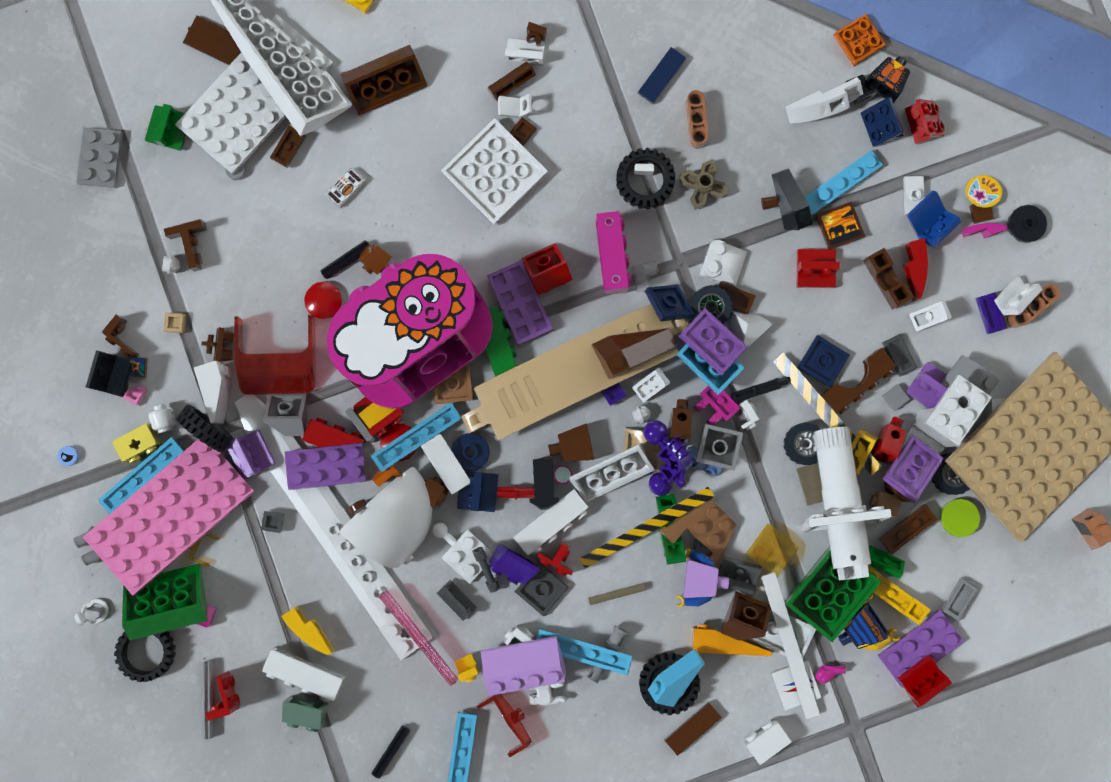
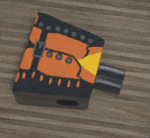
M900 56L895 60L887 57L871 72L864 85L872 90L876 89L877 93L883 98L891 97L894 104L901 95L910 74L909 69L904 67L907 63L906 60Z

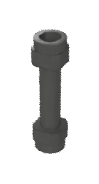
M483 547L474 549L472 553L476 562H479L487 580L485 583L489 592L498 591L500 589L499 583L493 577L486 561L487 556Z

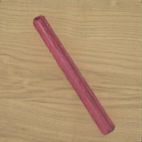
M384 590L380 593L379 598L445 681L450 686L458 681V677L389 591Z

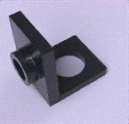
M863 74L857 76L861 81L863 95L853 101L855 105L872 99L877 93L876 89L870 91L869 87L864 85L866 79Z

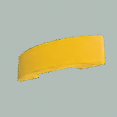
M868 565V571L882 581L873 594L920 626L931 609L911 597Z

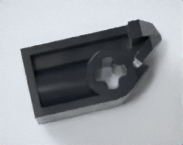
M533 459L534 498H530V503L540 510L550 509L559 501V497H554L553 460Z

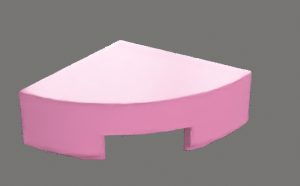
M141 386L132 387L127 390L122 398L140 406L148 388Z

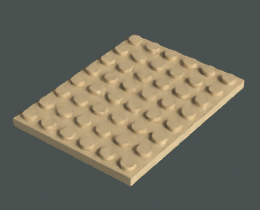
M1052 352L945 462L1018 542L1022 543L1111 452V414L1057 352Z

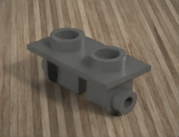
M451 580L437 592L442 600L463 621L477 608Z

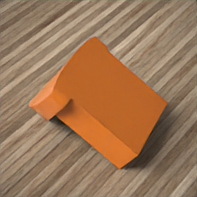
M391 465L382 472L379 470L372 478L374 483L380 487L392 475L395 477H402L403 475L394 465Z

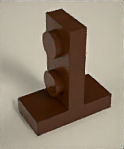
M201 219L164 228L167 238H182L189 269L194 272L202 270L200 264L203 263L200 253H197L196 246H198L197 238L193 235V233L207 230L206 223Z

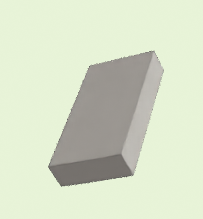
M351 407L345 411L346 415L368 443L375 441L376 438L370 435L357 413Z
M960 578L941 611L959 621L979 588Z

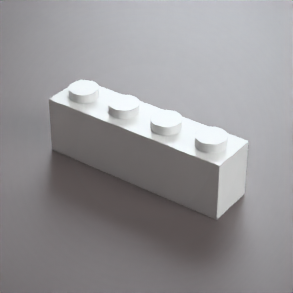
M573 489L513 538L527 556L529 554L534 556L542 550L541 545L547 541L549 544L557 538L556 533L562 529L564 532L571 527L573 519L577 517L579 520L588 513L586 511L588 506Z
M276 647L270 650L262 672H265L267 677L277 680V678L284 680V684L290 687H295L296 685L302 688L301 691L310 695L315 693L320 696L321 700L326 702L337 699L346 678L343 675Z

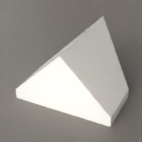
M736 310L732 311V315L729 318L731 332L747 347L772 326L771 322L760 315Z

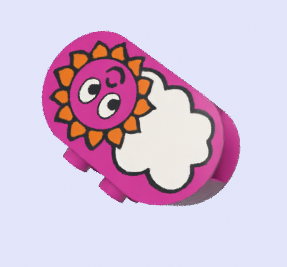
M422 254L411 257L402 264H390L382 271L381 279L371 286H361L355 289L349 296L350 301L337 311L330 323L327 333V350L333 365L368 400L378 406L396 409L414 403L478 357L485 350L491 339L493 324L487 304L463 267L453 259L443 255Z

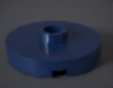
M475 433L461 435L454 441L451 449L463 470L476 471L482 468L490 456L487 441ZM470 448L474 450V454L472 456H469L467 454V451Z

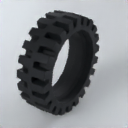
M187 404L176 418L178 423L189 433L218 452L223 453L230 445V441L233 440L232 435L220 425L210 423L209 417L191 405Z
M125 631L119 637V642L115 645L116 651L114 656L117 657L115 663L119 665V671H123V675L130 677L129 679L132 681L148 682L164 675L174 662L173 658L176 656L174 649H176L175 644L173 645L174 639L169 636L170 633L168 631L154 634L161 642L164 654L158 667L151 671H141L131 665L127 656L128 644L131 640H129Z

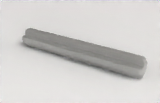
M204 661L203 738L212 739L215 736L214 719L207 721L205 713L211 710V706H214V661Z

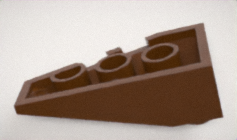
M669 328L612 335L592 344L608 379L678 346Z

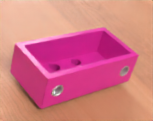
M619 211L597 213L595 222L604 295L627 293L628 288L632 285L631 273H627L629 256L624 253L627 247L626 235H622V231L625 228L624 216H620Z

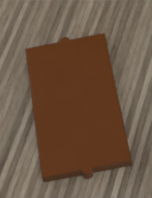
M197 15L191 27H188L189 31L183 41L184 44L227 65H230L241 53L228 30Z

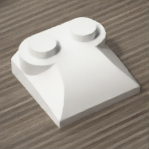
M711 239L699 276L716 282L721 281L735 287L747 251L728 245L722 240Z

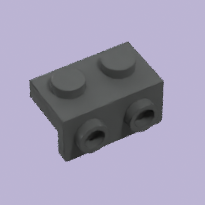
M724 556L718 576L729 578L728 589L731 588L743 594L754 595L762 568L756 564Z

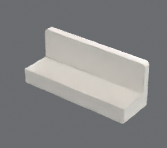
M441 434L421 445L423 452L444 482L451 496L470 484V479Z

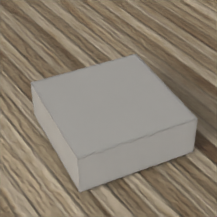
M898 384L882 395L893 411H896L910 399Z

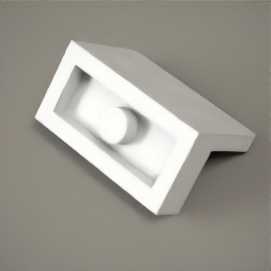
M509 38L507 40V48H505V61L525 63L527 61L529 64L543 65L545 42H541L539 46H536V41L530 40L527 43V40Z

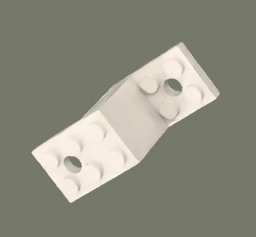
M956 375L934 408L922 410L906 433L902 448L912 435L939 455L945 447L959 446L992 397L962 376ZM960 397H965L968 400L967 407L962 408L959 405Z

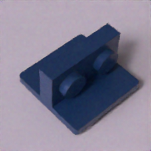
M887 97L861 112L873 147L904 136V131L891 97Z
M465 471L470 479V484L458 491L457 508L471 511L495 512L499 475Z

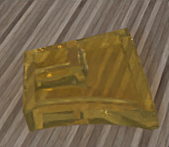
M767 523L745 555L768 572H775L778 578L800 547Z

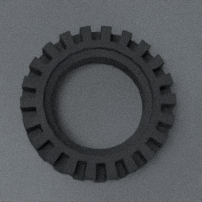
M639 148L635 152L634 150L631 151L628 156L626 155L623 161L620 162L616 175V186L619 189L620 196H623V200L625 202L628 201L633 207L634 205L638 206V209H642V207L650 209V207L655 208L659 204H663L670 197L676 181V173L674 172L673 164L671 165L670 163L671 160L666 158L664 153L661 152L660 154L658 150L654 149L652 151L650 148H645V150ZM649 162L655 164L661 170L663 185L656 193L641 195L631 188L628 182V174L635 164Z
M674 652L657 654L654 658H650L647 664H644L643 670L640 672L639 686L641 695L646 704L660 714L672 715L676 713L677 715L681 711L685 712L689 706H693L694 700L698 698V692H700V678L698 674L674 707L655 703L648 691L655 672L663 666L673 665L684 657L681 654L678 655Z

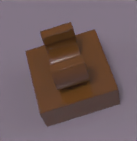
M529 22L527 26V43L530 42L531 38H536V46H539L541 40L545 41L547 28Z

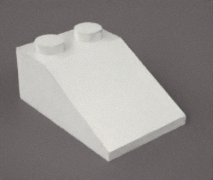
M212 361L194 367L210 423L224 424L231 384L230 377L232 376L229 366L219 361Z

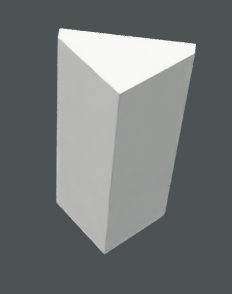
M641 443L569 477L584 501L588 502L655 469Z

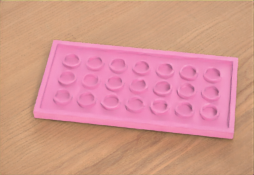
M198 439L83 536V539L132 596H135L255 491L221 452L212 449Z

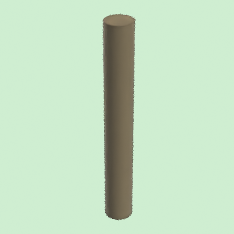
M642 583L589 597L588 599L590 605L646 591L645 584Z

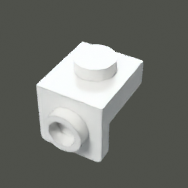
M745 400L738 404L748 421L739 426L740 430L745 428L748 431L756 426L755 422L759 418L755 413L757 409L754 404Z
M518 626L515 629L511 627L504 636L507 638L505 641L506 645L511 642L514 636L521 642L535 640L532 632L526 628L522 630Z

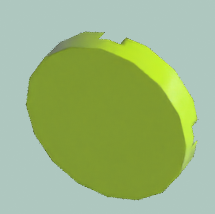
M954 499L946 503L942 508L940 521L944 530L950 535L967 537L978 528L980 514L972 502L965 499Z

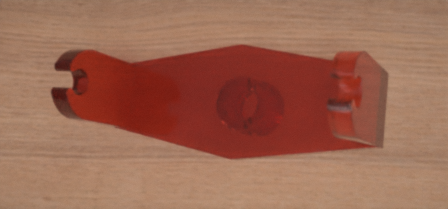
M502 694L492 695L477 704L476 708L479 710L494 700L507 725L521 742V744L507 753L511 757L528 747L532 742L521 720L525 719L524 712L520 714L522 711L520 708L514 711Z

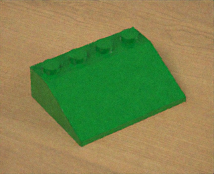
M829 546L784 602L794 613L829 641L833 642L882 581L871 572H869V577L839 580L837 569H833Z
M200 563L160 573L135 596H132L123 585L122 627L129 640L208 621L207 602Z

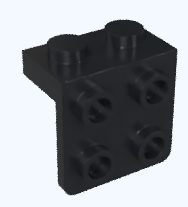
M96 350L85 387L123 397L128 390V380L134 369L133 360Z

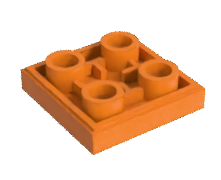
M864 14L833 34L853 66L886 46V43L867 14Z

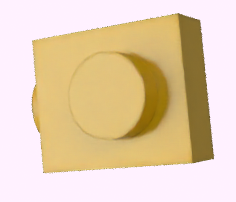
M472 654L466 655L454 662L459 672L457 676L460 682L465 680L468 683L477 678L476 675L479 674L480 670Z

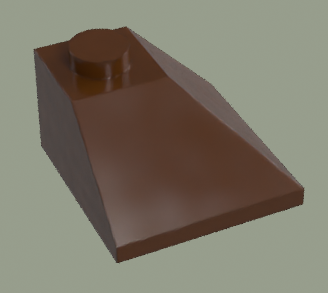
M736 591L724 618L721 633L739 641L765 637L771 613L770 605Z

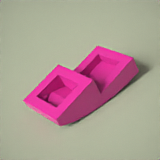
M983 223L968 226L961 230L964 238L982 232L983 238H987L1001 233L1008 228L1003 224Z

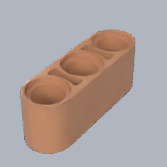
M694 90L687 97L686 112L690 144L692 147L700 149L705 146L708 140V126L704 94L699 90ZM697 98L700 103L693 104L690 99ZM698 116L702 122L695 123L692 118ZM701 135L704 138V140L698 142L695 140L694 136Z
M1053 284L1041 287L1043 290L1032 301L1037 306L1036 310H1033L1029 304L1020 314L1022 317L1021 323L1016 320V315H1008L1009 325L1018 328L1028 324L1059 298V288ZM1045 290L1050 291L1051 298L1046 297Z

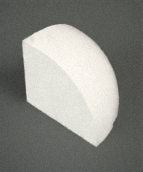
M414 467L409 468L402 474V477H397L367 503L365 510L363 509L357 513L339 531L364 555L389 568H397L403 563L407 565L414 558L412 554L426 538L431 525L432 507L430 506L429 494L424 479Z

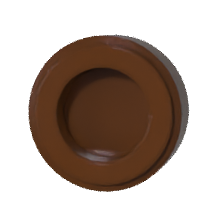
M362 499L349 507L351 515H355L363 509L365 510L367 508L366 500Z

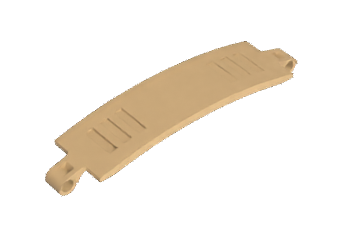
M649 304L474 387L481 405L462 415L461 418L468 433H473L490 424L497 439H503L604 389L677 356L676 354L679 352L677 347L672 348L608 379L592 347L593 343L612 335L668 328L672 335L675 336L681 334L690 323L688 319L660 322L652 305Z

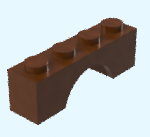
M882 347L863 360L864 376L857 386L847 388L834 384L821 394V397L836 414L839 413L841 415L849 408L848 404L850 402L860 400L864 396L862 393L865 390H872L879 384L877 381L881 377L885 379L894 372L892 369L896 364Z

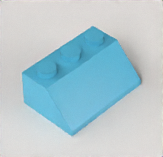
M687 344L676 354L717 395L744 369L736 360L721 376Z

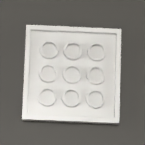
M494 118L441 170V173L495 225L548 171Z

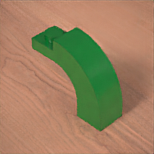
M675 494L656 496L657 515L677 504ZM672 520L671 522L663 525L659 529L663 528L664 526L667 527L675 521ZM660 533L667 565L686 562L681 535L675 543H672Z

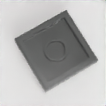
M539 562L537 564L540 568L539 571L525 585L520 584L514 592L544 617L569 587Z

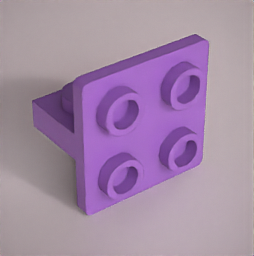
M927 362L906 390V394L926 408H934L947 390L941 384L947 374L930 362Z
M255 430L246 436L235 438L230 441L231 444L227 447L244 480L275 464V460L260 430Z

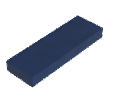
M671 47L640 88L638 94L654 104L682 66L686 57Z

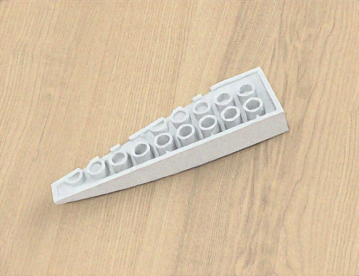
M211 0L240 51L300 136L317 130L352 106L332 76L327 71L323 72L318 67L319 64L316 61L310 60L304 55V51L299 46L293 45L290 42L291 39L272 21L260 15L261 11L255 6L252 7L246 0Z

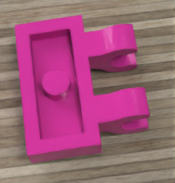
M709 386L700 393L703 399L693 407L699 413L709 404L716 411L706 421L712 426L721 418L726 422L740 409L724 390L717 395Z

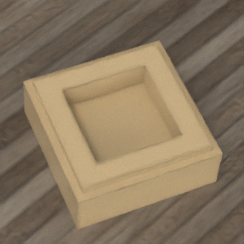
M165 313L164 332L184 333L186 314Z

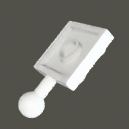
M437 523L433 527V534L437 538L445 539L451 545L441 558L470 584L482 571L472 551L478 547H483L487 556V563L492 557L493 552L468 529L456 540L448 533V528L444 523Z

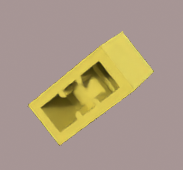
M147 423L112 441L121 461L129 462L130 464L140 460V456L145 453L147 455L153 453L162 444L155 430ZM137 441H140V444L138 445L139 448L135 447L137 445Z

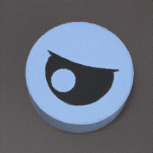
M66 446L59 450L57 457L62 465L72 466L78 461L79 454L75 448Z

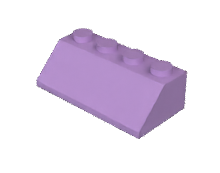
M557 636L481 650L484 682L489 696L565 682L566 667Z

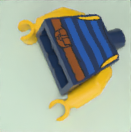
M871 594V596L867 600L872 599L873 594ZM869 602L864 603L845 626L844 630L846 632L838 636L843 646L853 642L857 649L864 648L865 650H880L890 644L891 640L898 641L900 639L898 635L892 636L893 632L897 631V629H886Z

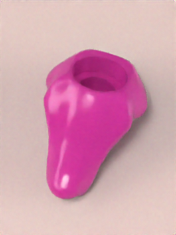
M822 665L817 671L815 679L820 684L827 683L835 675L846 674V666Z

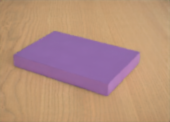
M706 308L679 335L689 347L721 376L748 348Z
M912 435L882 479L915 503L944 458Z

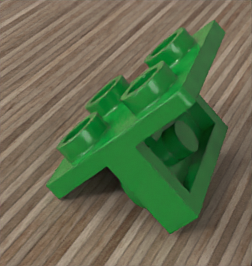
M163 104V107L155 105L145 141L181 151L186 134L175 124L185 113L176 111L171 105Z

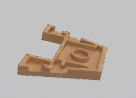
M710 499L690 510L681 518L675 519V522L669 526H664L659 530L670 542L675 543L685 529H687L709 550L707 556L715 562L716 568H718L736 523Z

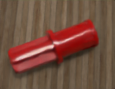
M515 485V487H497V498H515V500L517 498H534V486L517 487Z

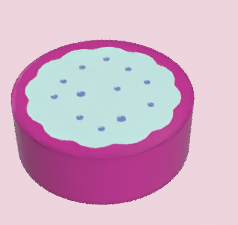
M565 465L556 467L553 472L554 480L559 484L570 482L569 477L572 476L571 469Z

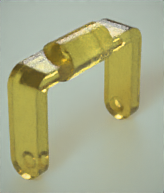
M211 533L205 534V536L211 537L213 539H220L219 536L213 535ZM200 539L190 547L189 559L209 566L210 563L194 557L201 543Z

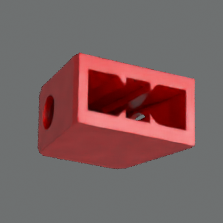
M892 417L890 424L888 423L881 428L878 435L879 440L872 452V456L876 460L888 464L898 458L907 433L906 430L901 428L904 422L901 418Z

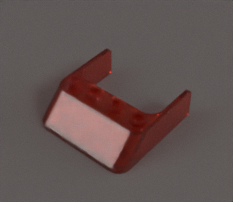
M308 315V347L305 351L300 353L270 354L243 353V320L239 316L234 317V364L238 386L242 393L246 395L307 394L315 389L316 349L315 317L313 315Z

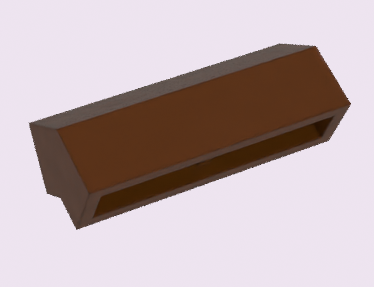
M526 61L488 86V91L494 100L498 101L499 96L507 95L536 76L532 66ZM527 73L526 75H524L523 77H521L520 79H518L517 81L514 82V80H516L517 78H519V77L522 76L523 74Z

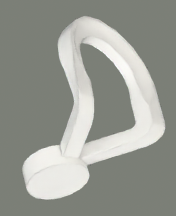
M98 598L87 602L82 606L81 612L74 615L75 621L79 625L87 623L91 626H96L108 617L110 613L109 604L105 600ZM94 603L102 604L105 613L101 618L91 621L85 617L87 608Z

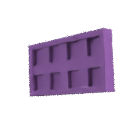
M522 260L487 275L518 345L553 330Z
M362 443L284 451L288 490L366 482Z
M938 609L922 621L920 626L914 627L877 656L899 686L903 688L897 678L928 654L937 663L961 645L964 640L943 612Z

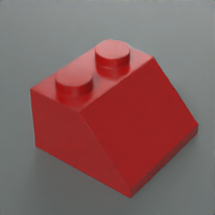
M556 243L521 258L537 295L547 293L573 280L567 263Z

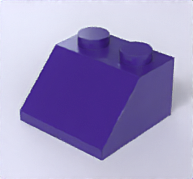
M500 543L488 562L492 567L491 571L500 576L502 573L507 575V580L516 585L518 583L525 585L540 569L531 560Z

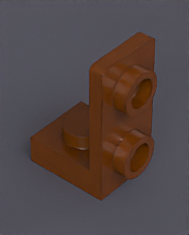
M115 314L102 331L106 336L105 340L112 345L117 344L120 346V351L124 355L137 357L139 354L116 336L124 331L127 320Z

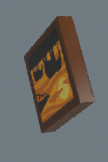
M852 201L815 215L828 250L865 237Z

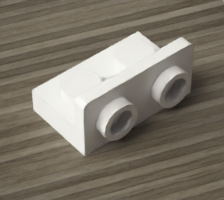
M1015 277L994 302L1003 315H1019L1043 289L1039 283L1024 284L1020 277Z

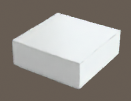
M635 164L634 175L653 176V164Z

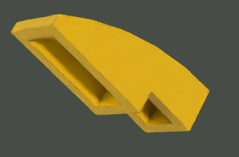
M298 606L281 616L287 626L306 644L326 655L334 652L333 647L315 618L307 622Z

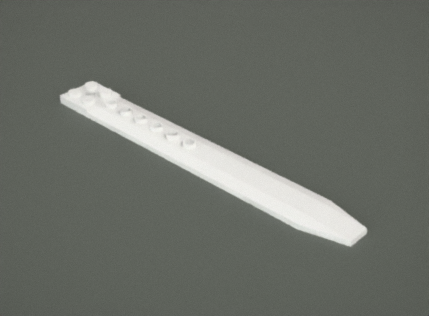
M252 392L237 400L235 405L246 434L248 435L255 430H260L275 460V464L268 467L375 621L400 660L432 639V634L387 569L364 555L339 532L351 518L330 487L288 490L284 451L303 450L295 437L285 436L263 422L266 404ZM402 628L411 630L409 638L401 635L403 633Z

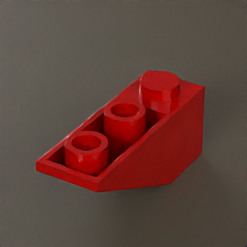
M319 417L316 420L310 419L302 441L321 448L366 443V440L362 439V434L354 431L349 434L344 432V427L336 424L334 427L326 425L328 421Z

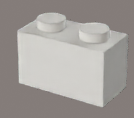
M776 720L765 722L761 726L762 729L760 731L750 733L744 742L759 765L791 743V740Z

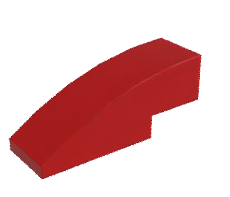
M925 238L911 241L905 245L910 262L905 263L903 268L909 289L914 296L912 301L921 299L926 284L928 255Z

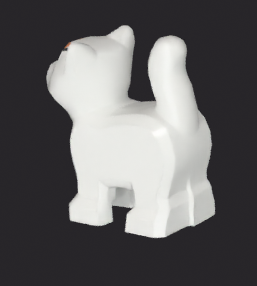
M564 682L530 688L529 690H537L536 695H530V704L546 706L559 702L564 703L566 701L564 696L553 697L551 688L564 686Z

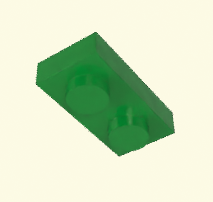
M869 545L871 559L869 566L900 579L903 575L905 561Z

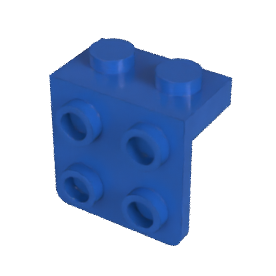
M934 190L914 207L907 216L918 239L925 238L926 244L933 248L961 223L958 216L946 211L938 193Z

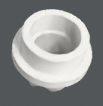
M169 255V257L164 256L162 271L167 272V274L177 272L181 266L179 260L172 255Z
M637 405L635 409L631 410L636 424L641 422L644 424L650 418L651 412L646 406Z

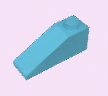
M693 649L655 678L648 688L655 703L674 707L705 664L697 650Z

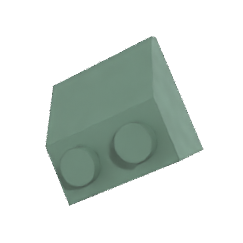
M290 696L282 705V722L287 723L289 727L298 728L303 726L308 731L317 732L324 727L328 703Z

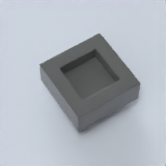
M264 511L261 530L281 533L284 514Z

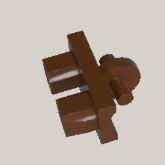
M218 327L215 342H213L214 335H208V340L202 341L201 345L207 346L206 354H212V349L215 347L213 361H231L232 350H224L222 347L223 342L233 343L234 333Z

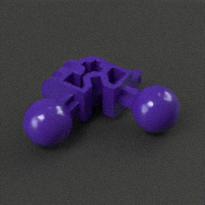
M653 420L648 422L643 430L645 440L650 444H658L662 451L657 456L662 461H667V464L659 469L660 472L650 477L649 488L653 494L663 496L671 491L673 480L680 488L686 485L684 475L686 470L693 464L692 450L687 451V444L680 442V436L669 441L667 438L668 430L661 421Z

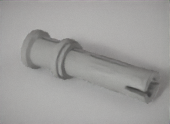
M614 625V631L609 639L605 640V648L620 651V646L625 637L629 636V633ZM593 666L587 678L598 683L606 669Z

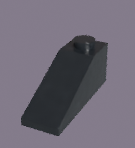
M784 169L772 174L784 229L800 230L812 225L813 221L809 205L790 170Z

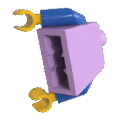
M684 547L687 550L683 595L676 596V598L682 600V603L676 606L699 607L716 596L717 588L728 589L729 578L718 576L719 569L716 568L715 562L708 556L693 551L691 548Z

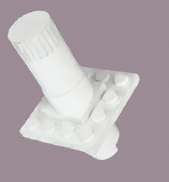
M849 427L817 430L814 432L822 485L821 492L824 512L811 515L802 524L803 532L828 531L833 569H837L839 580L869 577L868 565L871 564L865 525L881 523L891 518V510H885L884 506H879L867 511L866 505L862 506Z

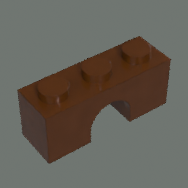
M885 248L863 260L892 310L914 298L905 281H900L895 275L892 267L894 263Z

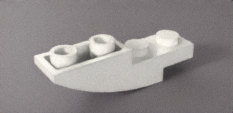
M856 77L823 94L819 90L786 106L789 122L792 124L818 120L850 108L849 103L863 95L861 81Z

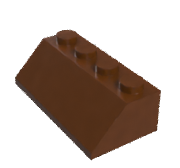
M407 45L341 74L358 115L428 86L411 45Z

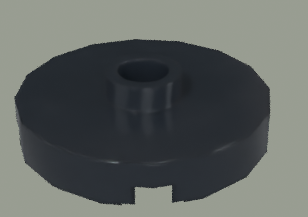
M1020 206L1008 217V231L1019 242H1035L1046 231V216L1036 206ZM1026 220L1030 221L1031 226L1026 225Z

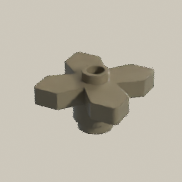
M713 159L702 164L699 175L690 170L679 175V180L683 187L695 189L690 198V202L695 210L705 206L708 194L719 199L729 193L725 182L714 179L718 168Z

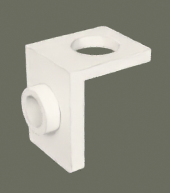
M531 94L521 98L498 97V115L521 118L532 112ZM525 101H527L526 110L524 109Z

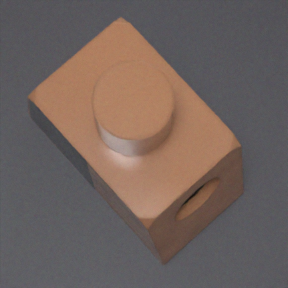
M1086 509L1071 519L1091 550L1100 548L1111 541V527L1101 513Z

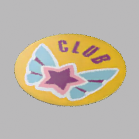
M979 175L969 180L965 193L972 204L987 208L996 205L1000 201L1002 188L994 178Z

